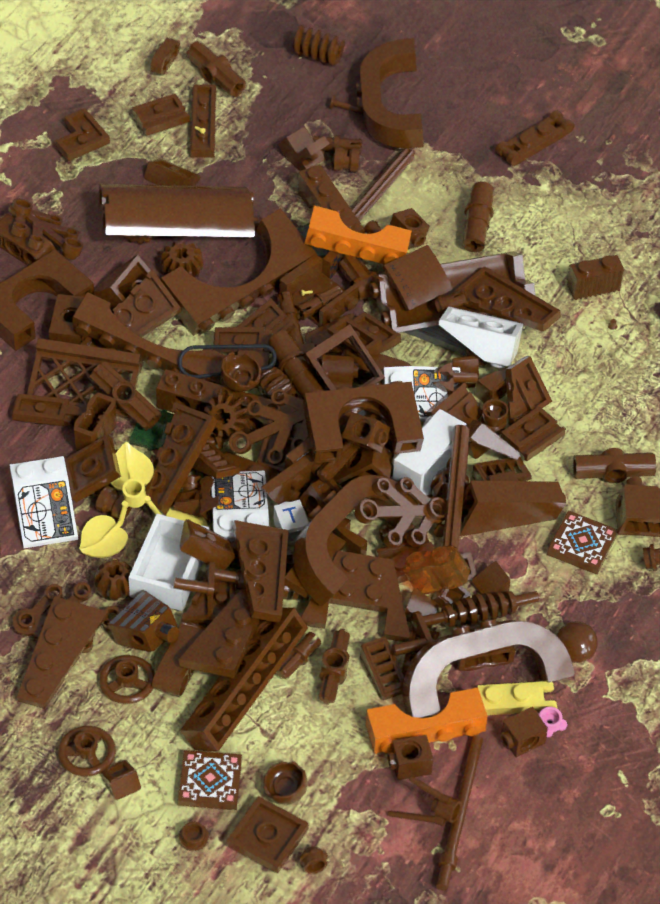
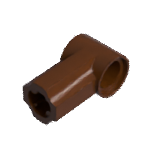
M345 255L339 262V269L350 283V287L355 283L359 286V301L371 297L369 286L372 283V275L378 274L376 272L370 273L360 258Z

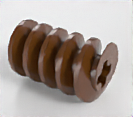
M301 24L293 40L295 53L299 55L304 54L308 58L312 56L314 60L320 59L321 62H329L333 66L337 65L342 57L345 41L343 40L339 44V38L336 35L330 41L329 33H326L321 38L322 33L320 30H317L315 35H313V28L311 27L305 33V27Z

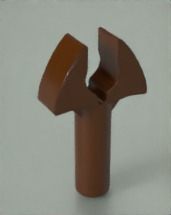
M452 362L443 364L432 372L433 374L442 373L447 377L444 381L433 382L437 388L447 393L454 391V383H476L478 381L476 373L454 372Z

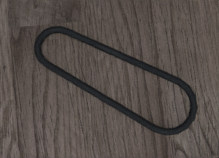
M266 344L193 345L181 352L178 358V366L182 374L200 379L221 376V372L201 375L187 373L183 369L182 358L189 350L267 348L271 351L273 359L269 365L261 367L262 370L273 367L277 355L275 350Z

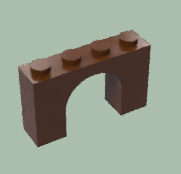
M56 250L42 256L36 262L21 269L17 274L0 283V338L15 351L36 338L34 321L16 305L21 298L36 292H46L55 296L61 294L85 297L87 292L91 294L95 292L94 283Z
M393 381L383 385L367 384L356 388L340 387L329 391L318 389L305 393L303 411L314 463L341 460L343 443L338 421L346 413L354 410L372 411L378 414L386 422L387 426L391 427L389 433L394 454L421 451L424 436L412 381Z

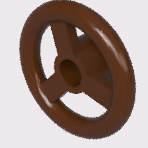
M134 655L118 656L108 661L102 668L99 675V686L103 694L111 701L120 704L137 703L144 700L153 691L152 683L155 671L150 663L141 657ZM138 666L146 672L147 682L139 679ZM115 668L116 681L108 685V675ZM123 687H135L141 690L139 693L129 696L115 693Z
M80 726L70 730L63 736L58 746V758L61 765L68 772L82 777L100 774L103 770L110 767L116 755V745L111 735L104 729L96 726ZM74 739L75 746H68V744ZM101 739L107 745V755L102 762L96 756L98 743ZM67 756H80L82 759L87 760L91 767H78L72 764Z

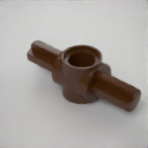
M345 629L334 632L331 647L326 649L322 656V666L319 674L322 685L319 700L326 705L335 702L338 687L344 683L347 677V667L350 659L347 648L350 633L346 632Z

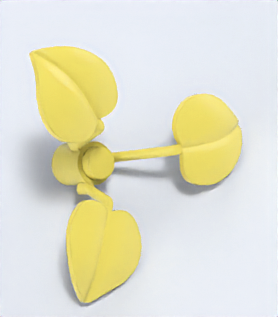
M127 442L116 452L121 477L111 482L115 489L123 491L125 499L122 502L119 521L116 523L110 516L99 515L86 523L82 531L79 549L83 554L90 557H110L119 553L125 547L128 535L120 527L123 525L128 507L138 508L147 503L155 514H161L151 501L150 496H146L145 485L151 481L154 474L153 464L146 455L133 448ZM174 505L170 507L166 514L168 517L183 521L189 519L199 525L208 527L204 518L175 510Z

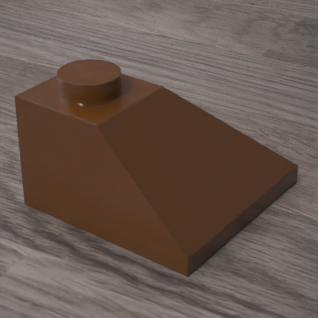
M135 255L110 274L93 294L110 302V310L113 313V309L119 303H122L130 295V291L146 278L150 269L139 255Z

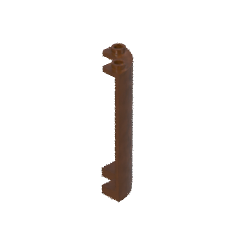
M99 184V209H102V234L255 237V232L259 226L258 217H254L253 211L254 194L249 192L247 187Z
M515 251L441 264L453 290L442 294L443 297L455 291L484 266L535 295L534 283L525 279L523 254ZM386 273L372 275V283L369 286L372 298H376L382 323L396 332L439 325V320L444 313L439 314L437 311L435 300L438 297L406 311L396 288H392ZM460 306L457 308L487 316H493L491 314H487L466 306Z

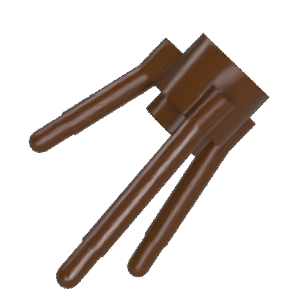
M410 776V782L435 797L431 806V811L435 813V816L400 811L387 812V815L390 817L431 822L443 827L446 821L454 823L461 812L462 802L444 795L417 778Z

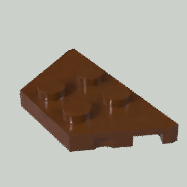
M310 451L261 486V489L277 505L283 502L297 501L311 484L320 479L317 476V471L325 462L314 463L312 452Z

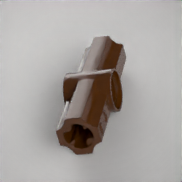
M198 41L190 45V48L186 51V57L201 70L203 78L208 83L212 84L215 82L230 96L237 97L241 95L242 91L246 88V81L232 69L226 56L222 54L217 56L203 43Z
M106 361L93 369L92 374L89 376L90 379L108 396L115 398L117 407L125 411L145 431L158 423L162 416L161 412L136 390L133 383L126 381ZM124 392L132 393L131 397L127 400L119 399L120 395Z
M609 448L603 451L602 454L573 456V475L576 479L604 478L609 483H620L627 479V477L655 476L656 457L653 453H624L622 449Z

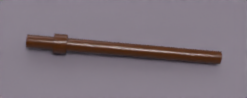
M473 736L457 798V800L462 802L461 812L457 820L451 823L445 851L441 853L438 863L440 872L436 888L442 891L448 889L451 873L455 871L458 861L456 852L483 744V738L480 736Z

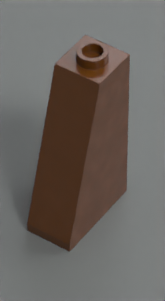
M471 480L463 495L460 536L557 520L566 505V496L562 492L559 482Z

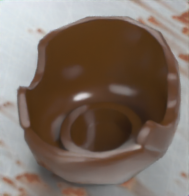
M230 352L222 359L221 376L224 384L231 390L249 391L259 384L262 369L258 361L247 353L238 356L234 352Z
M571 621L562 626L556 635L566 647L572 663H581L593 658L598 646L596 632L590 625L582 621Z
M295 761L279 762L271 766L264 775V791L277 804L291 805L300 801L306 793L308 786L306 772Z

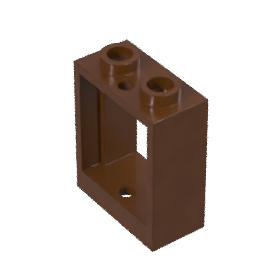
M350 324L304 355L327 391L336 390L317 359L348 339L373 376L372 379L360 387L367 384L382 385L380 381L385 378Z

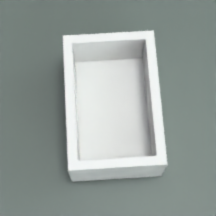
M441 409L433 417L429 416L422 428L424 441L421 451L395 454L392 460L394 469L391 479L398 482L402 478L408 477L412 479L414 485L426 496L431 494L430 486L433 476L437 475L439 470L446 468V463L451 457L453 428L455 425H466V423Z
M156 514L129 575V594L131 598H135L142 590H145L170 608L183 611L191 591L173 589L174 578L195 581L203 564V561L180 550L183 520Z

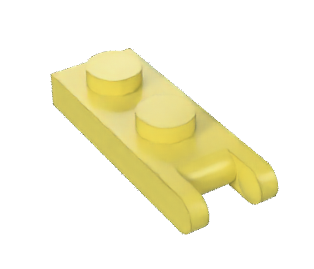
M553 682L477 686L487 715L518 714L532 706L536 712H541L546 707L557 708L556 701H545L543 693L554 690Z

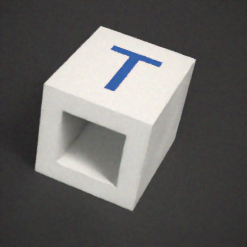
M301 501L283 502L274 506L273 522L275 528L289 530L287 546L295 545L299 533L309 523Z

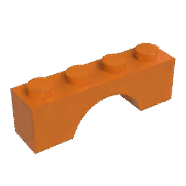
M314 206L305 244L364 260L387 264L407 254L412 231L387 224L384 229L373 234L358 233L348 228L342 222L339 212Z
M477 687L450 693L449 702L445 709L439 714L428 718L409 716L402 712L395 704L367 709L366 728L374 754L392 752V741L397 739L427 735L430 743L435 741L446 742L455 737L465 735H478L486 731L488 715Z

